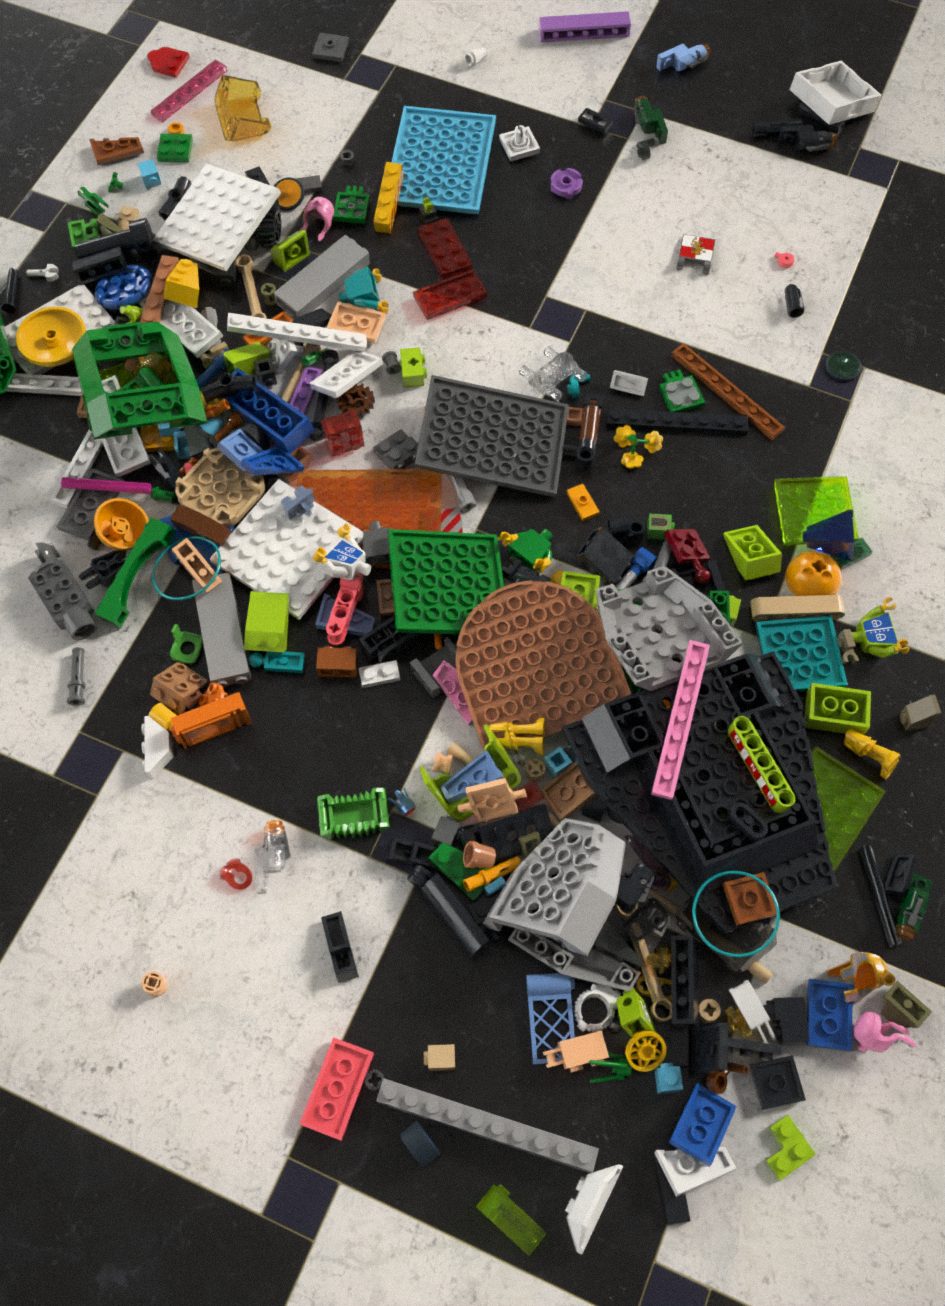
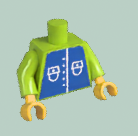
M887 597L883 602V606L879 605L870 610L860 619L856 632H851L854 642L860 643L863 652L880 658L898 654V651L904 654L909 652V647L902 648L903 645L908 644V641L906 639L898 641L890 614L885 611L887 609L890 611L896 609V604L887 606L889 602L893 601L892 597Z

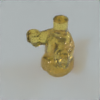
M730 1006L725 1010L728 1020V1034L733 1030L741 1032L745 1038L753 1034L748 1028L739 1008L734 1010Z

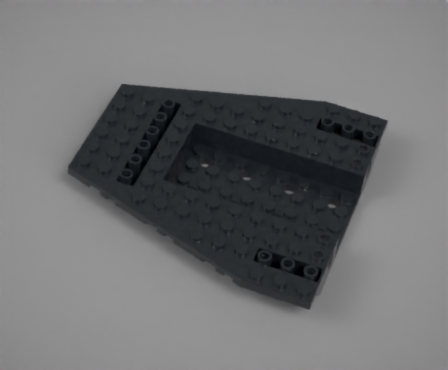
M774 651L762 656L746 653L724 661L721 665L703 672L700 687L706 689L707 695L698 693L688 734L689 744L685 746L672 800L651 795L679 681L652 691L645 689L605 703L584 716L581 720L562 726L563 735L586 784L693 901L699 888L709 878L726 871H742L752 875L764 872L769 888L778 902L779 911L788 909L837 887L833 864L830 862L828 849H830L829 843L825 836L826 827L821 801L818 799L816 789L817 780L814 778L813 773L814 765L809 739L806 737L805 718L802 716V702ZM668 700L671 703V708L664 707L661 701ZM739 716H745L751 721L795 795L794 804L784 813H776L770 807L728 735L729 726ZM716 723L724 724L725 730H718ZM736 726L738 730L743 731L741 727ZM747 744L749 748L754 749L752 745ZM734 759H741L744 767H738ZM758 762L761 767H764L761 762ZM698 773H705L708 777V780H700L698 777ZM768 779L769 783L775 786L774 782ZM756 795L760 796L763 804L755 803L753 797ZM779 798L781 803L786 804L784 799ZM735 803H745L767 823L768 832L762 839H750L730 821L728 812ZM717 810L725 811L726 819L719 818ZM736 813L738 818H742L740 813ZM752 827L753 832L758 833V830ZM728 874L720 876L709 882L698 897L697 906L724 935L756 922L753 921L736 926L722 885L728 881L747 877L745 875Z

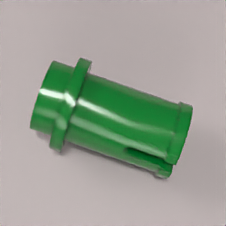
M160 487L152 489L151 498L154 501L174 502L172 498L175 499V492L162 490Z

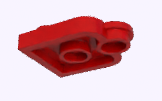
M170 47L152 50L147 54L154 72L175 78L178 77L190 58L188 52Z

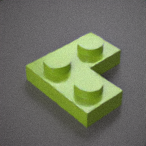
M789 1115L784 1116L769 1127L782 1146V1149L765 1160L776 1178L781 1181L815 1156L816 1153Z

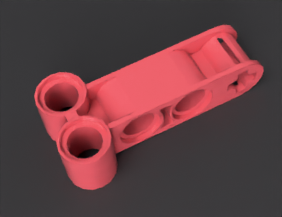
M361 574L356 575L353 580L340 579V590L326 626L327 639L332 645H340L345 640L357 602L362 599L364 585H362L363 575Z

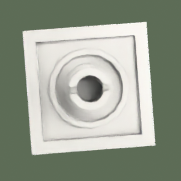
M519 125V129L516 126L514 131L499 135V140L510 161L540 153V147L529 126Z
M273 338L269 342L268 349L271 352L275 372L282 373L293 356L301 357L303 355V347L296 346L294 341Z

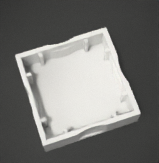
M842 61L796 72L790 87L791 92L829 125L875 112L881 98V94L862 80Z

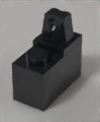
M804 997L773 998L766 1001V1005H763L770 1021L776 1023L774 1035L779 1045H805L810 1042Z

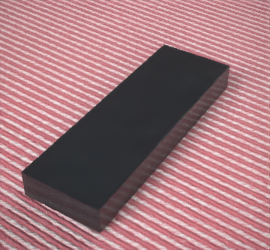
M653 1152L667 1225L690 1222L686 1194L675 1196L655 1152Z

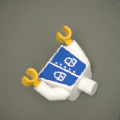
M347 523L337 531L338 536L346 540L341 539L328 553L324 548L319 547L313 555V560L322 563L321 566L323 567L324 574H328L333 578L353 580L359 573L366 576L369 575L371 565L365 563L366 553L358 546L353 536L350 537L351 527Z

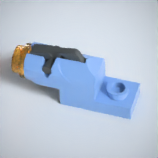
M681 44L659 54L656 68L659 71L673 66L677 71H682L688 67L694 68L708 59L711 55V49L707 44L696 45L689 49L684 44Z

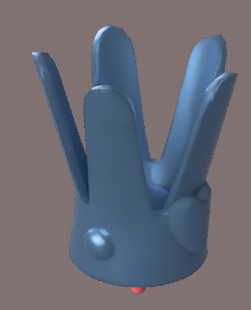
M403 787L405 795L403 792L400 793V791L396 790L395 794L402 805L391 798H388V801L397 807L404 817L409 814L414 817L412 812L416 809V806L409 798L405 787Z

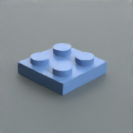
M238 429L217 445V448L242 471L246 470L240 465L242 459L264 451L241 429Z

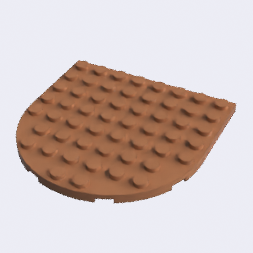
M523 581L504 586L489 594L487 598L472 610L459 634L456 650L457 675L483 751L489 743L488 735L483 727L486 724L490 726L496 723L512 722L513 725H527L535 723L539 718H545L544 736L515 734L516 737L545 738L562 732V726L581 720L603 704L631 695L620 661L605 639L601 616L584 597L565 586L547 581ZM493 732L497 738H504V732Z

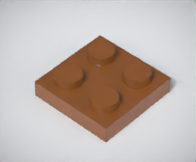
M764 872L754 875L769 887ZM747 876L722 884L736 926L776 915V907L770 893L755 879Z

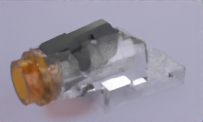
M280 820L266 822L262 848L255 849V890L258 894H267L266 887H270V877L267 873L282 872L285 867V861L291 857L285 826H283V822Z

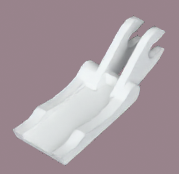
M746 980L734 989H729L751 1031L756 1029L762 1043H768L760 1028L764 1024L771 1040H776L768 1023L770 1018L750 982Z

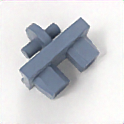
M300 485L294 491L296 499L292 500L289 496H286L281 500L282 507L289 520L296 515L299 517L303 514L307 517L312 515L310 509L314 507L313 502L315 498L313 496L314 491L311 488L307 490Z

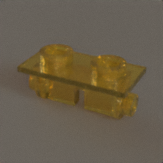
M671 943L667 947H657L647 956V963L652 967L660 968V974L671 965Z

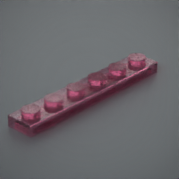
M215 59L151 110L152 116L163 123L225 74L227 66Z

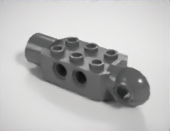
M44 542L35 543L38 548L35 550V553L42 564L31 572L28 579L58 627L61 630L67 629L73 640H83L91 636L97 628L91 617L94 611L93 607L64 561L57 559L60 555L52 542L49 544Z

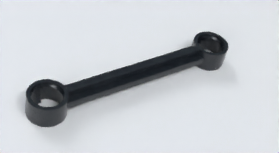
M328 349L322 353L323 373L340 362L337 351ZM329 357H332V359H335V360L332 361V362H327V361H325V360H326L327 358H329ZM320 392L318 394L314 420L311 424L314 429L318 428L321 432L318 434L312 433L309 436L313 441H321L326 436L324 418L329 395Z

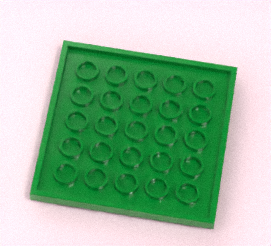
M389 529L387 532L396 632L460 634L463 624L472 610L487 598L489 594L504 587L498 538L495 534Z

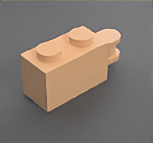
M602 1031L560 1041L557 1043V1049L543 1052L548 1061V1064H546L547 1068L563 1064L564 1069L570 1068L571 1072L582 1070V1064L589 1063L590 1060L604 1061L605 1058L609 1057ZM560 1051L562 1060L557 1062L555 1053Z

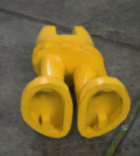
M539 718L535 723L527 725H513L512 722H504L489 726L492 732H504V738H497L504 748L518 750L519 746L530 747L535 750L536 754L544 755V737H516L515 734L544 736L545 718Z
M854 729L848 730L845 734L844 745L860 757L865 755L879 762L882 765L880 775L886 780L895 769L901 755L876 745L877 741L871 740L872 737L865 736Z

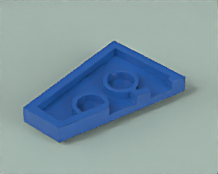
M281 446L242 459L240 464L253 476L303 472L305 467Z

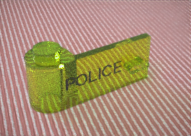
M493 1184L476 1208L530 1256L546 1235V1232L508 1197L510 1192L501 1184L498 1187Z

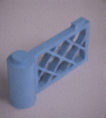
M560 973L526 975L533 1064L548 1063L547 1058L537 1059V1049L543 1043L550 1050H553L544 1041L552 1031L562 1039L561 1041L566 1040L569 1034L570 1039L575 1038L571 990L575 989V982L573 977ZM559 999H567V1009L561 1015L552 1006ZM546 1000L554 1001L551 1004H549ZM533 1001H542L548 1006L541 1016L533 1010ZM549 1009L553 1010L560 1017L553 1026H550L543 1019ZM567 1012H568V1020L564 1017ZM534 1015L538 1018V1020L535 1023ZM561 1019L569 1025V1032L565 1037L554 1029ZM540 1020L550 1028L543 1039L535 1033V1026ZM536 1038H538V1039L540 1040V1042L538 1043L537 1046H536ZM556 1052L555 1055L559 1057L556 1058V1061H561V1055Z

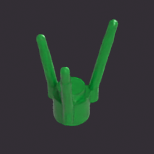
M608 1052L609 1057L613 1058L612 1062L590 1060L589 1063L612 1067V1073L616 1074L590 1079V1083L624 1080V1076L630 1077L632 1066L627 1061V1058H624V1055Z

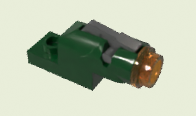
M645 96L637 97L634 103L635 123L641 126L645 134L655 133L659 143L665 144L668 129L661 109H653L648 98Z
M913 872L906 896L902 897L898 908L900 913L895 927L896 936L906 941H912L919 932L930 898L929 891L933 883L932 880Z

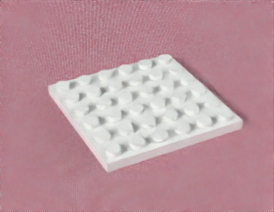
M206 164L152 240L156 245L227 271L281 192L279 188Z
M278 479L230 534L223 547L220 546L218 548L221 555L220 569L226 573L229 572L231 576L254 591L289 593V614L300 620L333 580V577L323 573L322 563L313 560L316 550L322 547L328 553L341 539L346 540L337 534L338 529L345 523L350 525L351 531L349 535L350 537L353 536L359 547L363 543V531L315 501L313 502L314 507L310 509L312 512L311 516L307 517L303 514L299 517L296 515L289 520L286 517L281 500L286 496H289L292 500L296 499L297 497L294 493L296 489ZM217 552L210 558V562L218 566Z

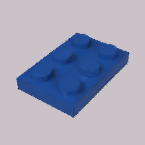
M816 979L808 980L807 1025L810 1042L806 1046L852 1051L853 1001L846 1003L843 992L853 990V984Z
M697 1083L669 1143L710 1167L737 1106Z

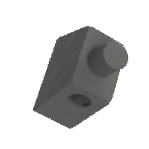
M379 521L371 522L370 530L363 532V551L366 553L365 563L369 565L390 562L387 536L390 528H381Z

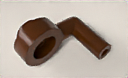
M727 1062V1071L711 1073L707 1076L706 1085L708 1090L716 1094L724 1093L727 1087V1075L729 1072L746 1075L749 1070L748 1066Z

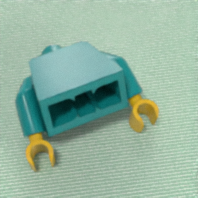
M365 267L362 270H356L352 276L345 280L346 291L339 293L342 303L350 301L354 306L375 310L379 308V312L386 314L389 310L387 301L384 300L378 303L380 298L376 282L382 280L379 269H374L371 272L368 267Z

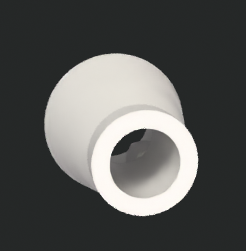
M483 47L468 50L464 55V60L467 65L474 66L482 58L486 57L487 52Z

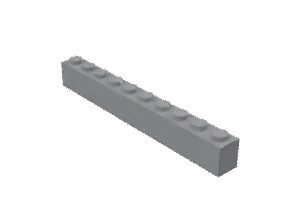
M383 1078L376 1100L378 1104L588 1173H592L594 1170L599 1148Z

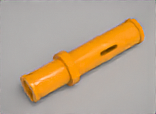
M516 856L490 869H482L478 871V874L464 879L463 886L467 892L482 885L487 886L491 881L513 872L522 861Z

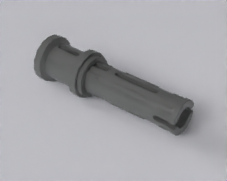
M80 647L72 649L71 680L67 685L69 689L67 703L74 706L85 703L83 698V690L86 687L83 681L85 651Z

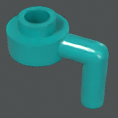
M590 374L571 376L569 378L570 384L567 385L568 395H571L572 398H579L578 383L590 381Z

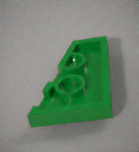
M441 843L428 859L471 901H474L486 886L482 885L467 892L463 886V880L478 874V871L482 869L487 870L490 868H466L463 863L464 852L448 844Z

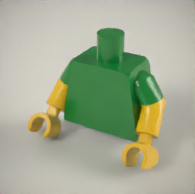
M533 529L511 535L507 532L500 534L498 541H504L502 544L504 547L509 544L508 554L521 560L523 565L535 571L541 569V573L551 565L552 551L551 543L548 540L552 537V534L547 529H544L540 534Z

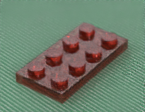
M448 218L418 227V233L442 279L473 269V264Z
M474 269L413 291V297L425 318L429 320L488 297V292Z

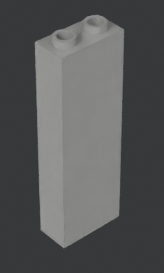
M344 235L274 292L276 304L294 319L314 311L343 287L345 280L352 276L356 270H362L370 264L369 252L359 246L354 239Z
M229 572L218 575L223 582L209 593L203 591L195 596L210 682L220 684L223 688L231 684H244L252 680L247 653L244 650L245 643L233 581ZM192 580L194 593H196L202 587L196 580Z

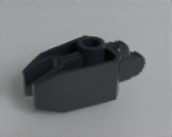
M112 551L92 559L91 567L79 575L81 581L94 575L95 578L85 584L87 589H92L98 585L103 587L110 586L114 582L117 572L121 570L125 563L123 559L126 558V551Z

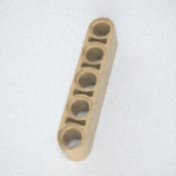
M840 595L758 597L750 601L752 619L757 622L831 615L832 619H840L845 616L843 598Z

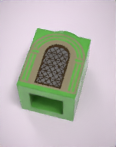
M650 513L647 522V539L664 540V533L667 529L675 528V522H672V515Z

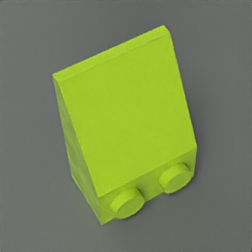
M758 525L723 533L736 567L745 580L772 575L781 571L782 553Z
M251 591L245 628L244 650L284 652L287 650L289 593Z

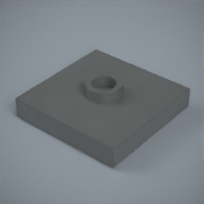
M319 33L312 53L313 58L342 62L349 44V37Z

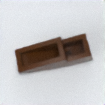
M180 504L170 517L175 527L190 532L192 536L207 538L214 544L222 547L232 533L230 529L217 521Z

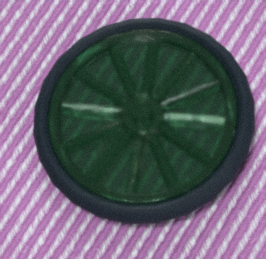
M833 352L825 361L826 371L836 380L851 381L861 373L860 360L850 352Z

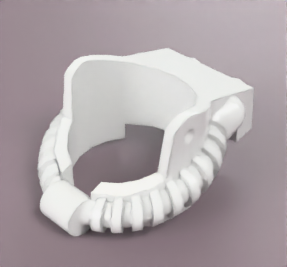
M592 984L590 990L582 992L577 997V1001H575L573 1013H575L574 1017H576L575 1020L578 1022L577 1027L583 1032L585 1030L598 1032L599 1030L603 1031V1029H606L615 1017V1010L618 1008L616 1000L621 997V993L608 986ZM591 997L602 1000L608 1011L607 1017L599 1024L590 1023L588 1025L582 1020L581 1005Z

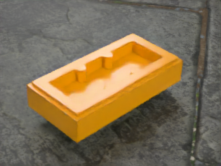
M584 484L567 490V495L582 521L599 515V510Z

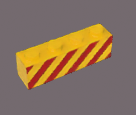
M386 162L373 221L376 232L392 233L404 176L402 164Z

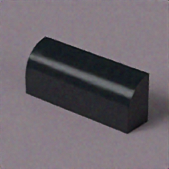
M438 874L434 875L423 886L421 893L473 960L489 947V939Z

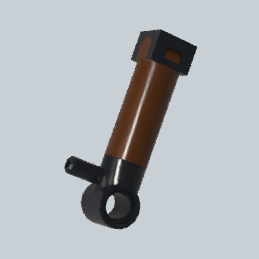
M586 394L578 446L563 445V451L577 453L576 466L583 471L591 469L594 462L603 396Z

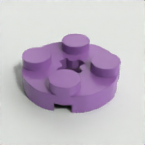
M566 168V171L559 169L551 177V191L566 199H572L582 189L583 180L581 179V174L574 169Z

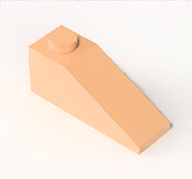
M188 538L172 548L176 558L200 586L204 588L213 578L215 571ZM218 575L205 590L207 593L223 582Z

